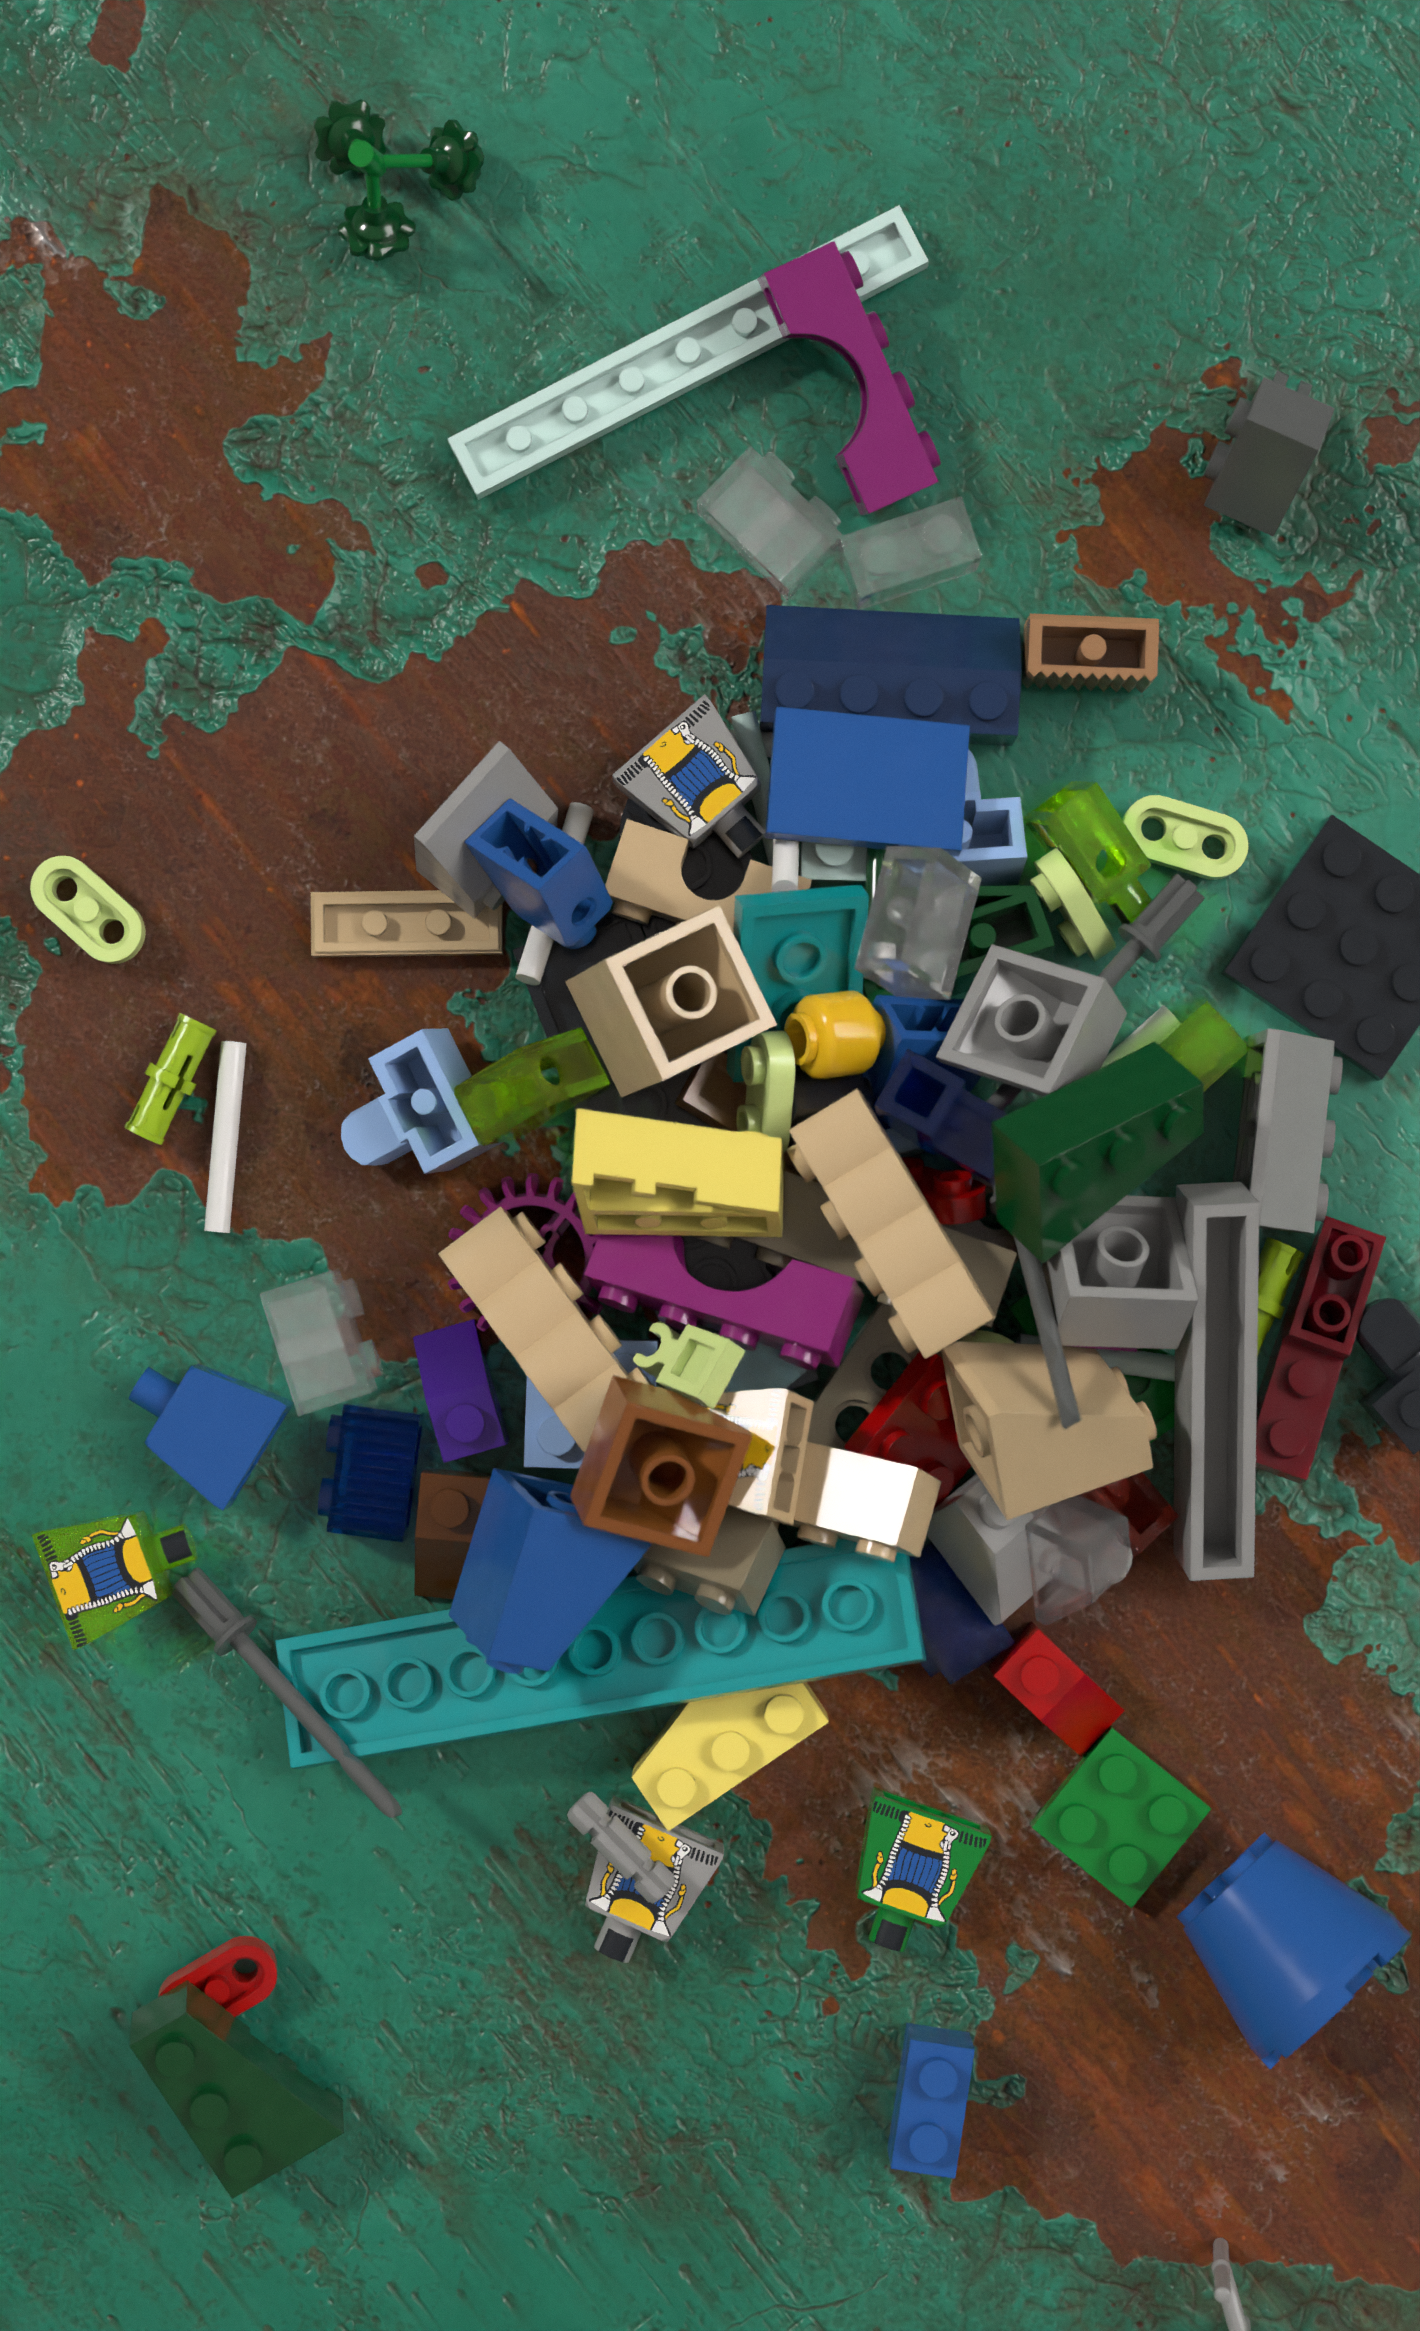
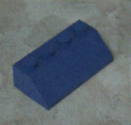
M766 605L760 730L773 732L776 707L970 725L969 744L1012 746L1018 737L1022 672L1020 618Z

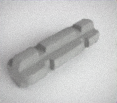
M588 1792L584 1794L569 1809L567 1814L568 1820L582 1835L588 1832L593 1837L590 1843L626 1880L632 1877L636 1881L634 1888L648 1902L655 1903L663 1898L675 1883L674 1874L660 1860L654 1863L650 1858L652 1852L616 1815L611 1818L607 1814L609 1808L595 1793Z

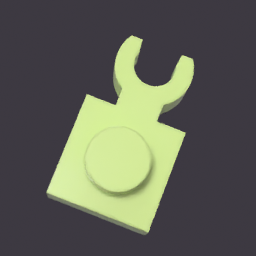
M652 1323L649 1331L661 1338L660 1347L651 1356L636 1353L633 1362L657 1378L656 1382L667 1390L675 1391L694 1402L714 1409L724 1389L729 1384L745 1350L730 1339L689 1324L686 1325L680 1335L664 1323Z

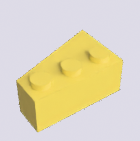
M577 1109L572 1185L585 1234L782 1237L785 1174L782 1138L769 1137L764 1133L755 1131L735 1132Z
M807 1682L682 1703L633 1766L632 1779L666 1830L670 1831L829 1723L827 1712Z

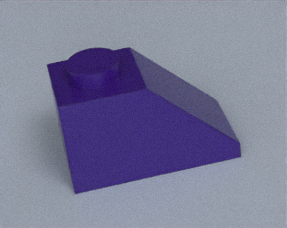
M475 1319L414 1336L413 1340L425 1401L443 1463L506 1445L510 1438Z

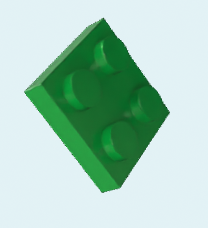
M1110 1726L1087 1751L1030 1822V1825L1036 1832L1132 1909L1212 1808Z

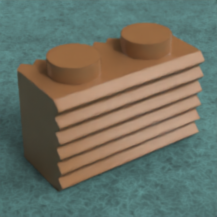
M1030 613L1024 624L1021 682L1027 689L1033 683L1039 689L1046 684L1054 689L1060 684L1067 690L1073 685L1078 691L1084 685L1090 691L1098 685L1103 692L1111 686L1115 692L1124 687L1129 693L1136 687L1143 693L1157 677L1159 619Z

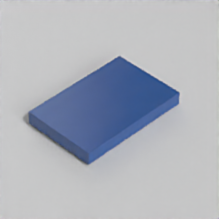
M776 707L765 838L959 856L962 851L970 725Z

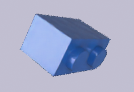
M906 2023L887 2147L891 2169L955 2179L975 2051L969 2032Z

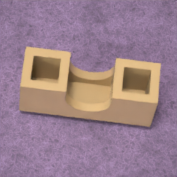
M627 819L605 887L612 902L615 903L612 913L628 920L648 925L651 915L675 922L676 926L720 905L733 932L735 896L771 893L772 867L750 860L743 883L735 893L721 900H706L692 893L682 878V867L689 848V839ZM798 875V890L810 889L812 880Z

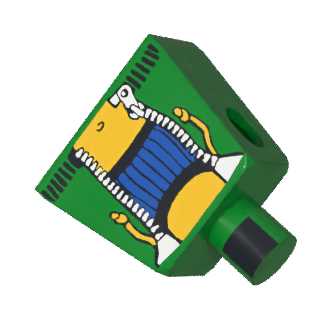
M873 1787L870 1795L856 1881L857 1898L879 1906L868 1939L887 1949L904 1952L915 1919L943 1928L990 1844L992 1835L988 1826Z

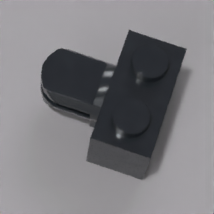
M1394 1298L1376 1299L1365 1305L1356 1341L1383 1372L1386 1379L1358 1402L1399 1451L1414 1455L1420 1450V1318L1406 1302Z

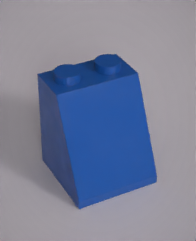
M493 1468L449 1616L466 1634V1641L476 1646L486 1657L485 1662L489 1666L511 1674H522L525 1667L549 1671L651 1547L652 1543L584 1526L570 1497L574 1486L572 1484Z

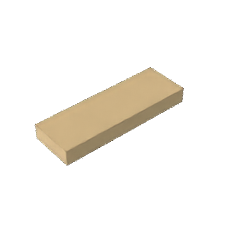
M440 890L311 892L312 957L503 955V903L494 911L486 906L474 919Z

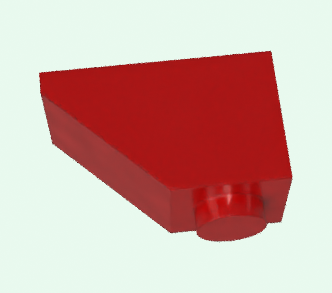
M1032 1621L988 1666L993 1676L1079 1756H1082L1125 1711Z

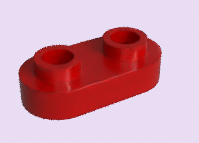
M901 1157L941 1224H964L979 1220L986 1215V1187L982 1182L972 1179L970 1172L964 1170L941 1171L924 1166V1161L919 1158Z
M239 1936L232 1938L167 1977L160 1987L158 1997L188 1980L236 2017L265 2000L273 1991L277 1980V1959L275 1953L265 1941L257 1937ZM241 1959H250L257 1967L250 1973H240L234 1968V1964Z

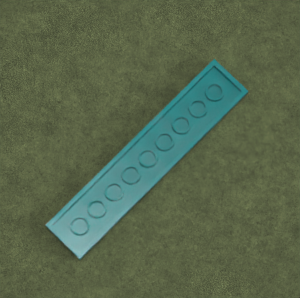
M846 1539L837 1540L835 1548L813 1544L785 1549L755 1616L732 1609L729 1615L719 1614L699 1604L695 1600L694 1595L674 1589L671 1595L661 1594L641 1584L636 1576L624 1578L549 1671L525 1667L522 1674H511L489 1666L485 1662L486 1657L480 1650L466 1641V1634L449 1616L450 1609L275 1640L279 1670L340 1736L350 1753L359 1759L925 1662L926 1655L909 1555L897 1552L894 1563L877 1560L855 1552L858 1542ZM283 1704L290 1768L299 1770L340 1763L326 1752Z

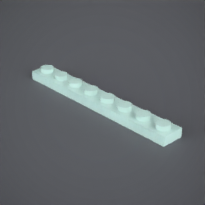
M900 205L815 248L818 249L835 241L840 254L845 251L851 253L863 280V287L856 290L861 302L923 271L928 267L929 263ZM755 279L447 439L479 500L791 338L783 339L760 284Z

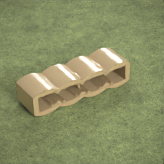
M854 1090L789 1130L796 1144L787 1149L792 1162L806 1183L817 1177L830 1199L820 1206L826 1219L840 1240L851 1234L864 1257L854 1262L873 1296L875 1297L885 1291L898 1314L888 1319L908 1354L919 1348L924 1358H929L996 1318L986 1298L860 1090Z
M500 1206L438 1254L468 1296L476 1304L489 1325L515 1357L533 1385L554 1410L572 1438L585 1453L612 1376L615 1375L652 1385V1383L638 1366L629 1373L622 1366L614 1354L622 1346L621 1342L600 1315H597L591 1321L585 1316L575 1302L584 1294L582 1289L561 1263L551 1269L537 1249L546 1241L526 1214L522 1211L513 1218L507 1210Z

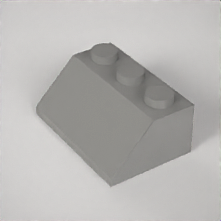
M1265 1029L1248 1036L1233 1182H1241L1258 1200L1259 1228L1297 1233H1314L1315 1221L1323 1222L1326 1217L1329 1188L1328 1184L1319 1183L1322 1158H1331L1336 1132L1335 1121L1326 1119L1329 1094L1337 1095L1339 1092L1343 1067L1342 1057L1333 1056L1335 1041L1276 1029Z

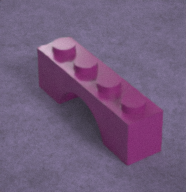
M835 241L763 273L757 280L783 339L804 338L820 342L836 351L847 362L855 375L861 400L859 419L850 440L835 458L860 515L870 514L937 483L938 479L933 469L941 465L938 452L926 430L920 433L916 431L908 409L915 406L911 389L902 372L897 371L892 374L882 350L889 347L888 337L876 312L865 313L856 292L857 289L863 287V280L851 253L845 251L840 254Z
M599 1234L584 1276L599 1293L598 1300L610 1307L629 1313H634L637 1305L658 1311V1319L681 1330H684L687 1324L695 1327L697 1324L720 1331L719 1336L730 1339L736 1345L748 1351H755L758 1343L781 1350L779 1357L782 1360L807 1370H816L819 1363L835 1368L839 1367L864 1298V1294L855 1278L794 1259L776 1277L759 1287L734 1292L713 1289L698 1282L689 1274L685 1262L684 1239L682 1236Z

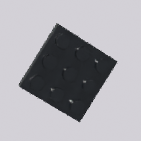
M1330 815L1221 974L1313 1037L1335 1041L1334 1051L1377 1081L1382 1080L1420 1025V874L1334 815Z

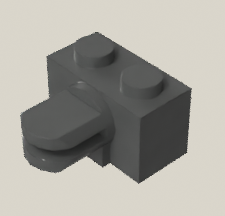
M1277 370L1272 380L1263 377L1252 401L1243 397L1239 398L1224 431L1225 434L1234 438L1230 445L1218 441L1203 474V477L1213 481L1204 503L1205 507L1271 536L1275 535L1313 463L1335 408L1308 397L1313 385L1301 380L1295 391L1285 387L1289 375Z

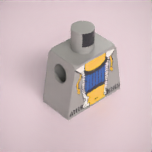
M705 694L612 775L614 785L623 794L674 835L689 839V847L692 849L715 832L736 857L740 858L765 836L763 827L744 807L761 790V782L714 705Z
M613 1795L607 1814L611 1818L616 1815L652 1852L650 1858L654 1863L660 1860L674 1874L675 1883L669 1892L657 1902L650 1903L634 1888L636 1881L632 1877L626 1880L599 1851L597 1852L585 1906L607 1917L594 1948L607 1957L629 1963L642 1932L665 1942L671 1939L721 1863L724 1856V1844L680 1824L667 1831L655 1813Z

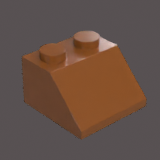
M613 1375L570 1497L584 1526L709 1558L753 1435L749 1430L675 1391Z

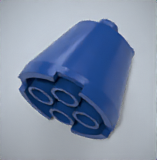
M1265 1832L1233 1864L1201 1891L1177 1916L1178 1920L1185 1926L1183 1928L1247 2044L1268 2069H1271L1280 2061L1281 2055L1285 2058L1290 2056L1337 2014L1374 1974L1373 1970L1378 1965L1381 1968L1386 1965L1411 1936V1933L1390 1912L1277 1839L1273 1841Z

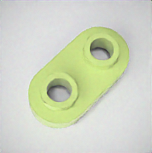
M1150 795L1137 800L1126 811L1121 822L1123 843L1135 857L1204 879L1217 880L1231 875L1243 864L1248 853L1247 834L1241 824L1234 818L1161 795ZM1156 819L1161 823L1163 836L1160 840L1150 841L1143 836L1141 825L1144 820ZM1215 837L1222 842L1224 853L1220 859H1210L1203 853L1202 843L1205 838Z
M1055 848L1035 861L1034 866L1039 875L1030 880L1031 885H1034L1037 895L1050 912L1057 908L1061 912L1065 921L1057 925L1056 928L1074 956L1078 958L1087 953L1095 962L1115 949L1116 944L1083 884L1060 851Z
M55 856L45 860L38 866L32 876L30 885L31 896L35 905L90 956L105 963L119 964L130 960L140 951L145 940V924L141 915L92 869L70 856ZM64 879H73L77 884V893L69 901H61L57 896V886ZM112 921H120L124 926L123 938L115 944L107 943L103 935L105 926Z
M785 1031L761 1032L753 1036L750 1046H745L742 1050L741 1069L747 1089L745 1105H740L737 1110V1132L755 1131L764 1133L769 1137L782 1138L783 1153H785L790 1139L789 1130L791 1128L795 1083L794 1051L791 1040Z

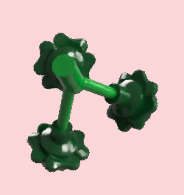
M360 99L351 104L331 101L327 107L329 117L320 116L313 122L318 138L314 154L321 161H329V168L335 175H341L350 170L365 174L367 197L362 201V205L346 208L344 212L346 221L341 222L337 227L338 235L348 242L350 253L353 256H364L369 260L382 261L384 258L393 257L396 252H404L409 249L408 237L415 234L416 224L405 216L402 203L395 201L387 204V200L381 196L379 177L383 176L387 169L421 168L424 173L429 174L428 181L431 188L442 190L448 199L452 201L459 200L463 192L472 193L475 191L476 180L481 175V167L484 163V154L482 148L478 145L477 134L474 131L464 130L457 120H448L445 122L444 128L434 127L430 133V146L424 148L420 154H385L386 147L382 139L383 130L386 125L385 119L380 114H370L371 108L367 101Z

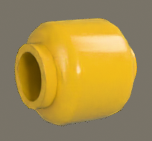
M841 991L805 996L797 1003L793 1013L787 1017L784 1025V1031L788 1034L792 1043L795 1064L799 1065L801 1070L812 1078H832L866 1072L875 1063L879 1049L883 1046L886 1038L885 1023L881 1014L874 1009L869 999L858 991Z

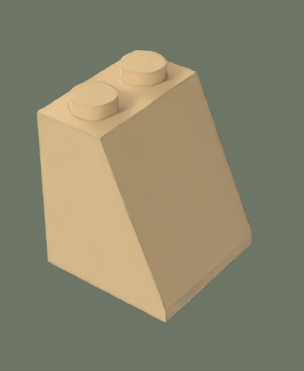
M720 905L615 954L565 981L621 1097L661 1082L777 1025Z
M956 1341L941 1350L959 1448L1006 1520L1153 1468L1149 1441L1155 1439L1157 1433L1151 1412L1143 1401L1134 1402L1121 1370L1117 1366L1109 1368L1096 1349L1062 1346L1081 1417L1079 1422L1067 1429L1062 1427L1041 1344Z

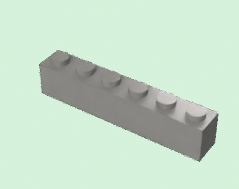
M1241 1182L1176 1185V1203L1199 1301L1178 1349H1175L1173 1553L1190 1581L1254 1577L1259 1202Z

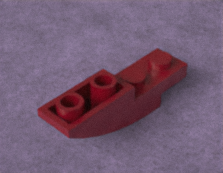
M1328 1216L1321 1222L1285 1312L1257 1394V1469L1299 1484L1307 1481L1343 1361L1350 1356L1386 1240L1385 1236Z

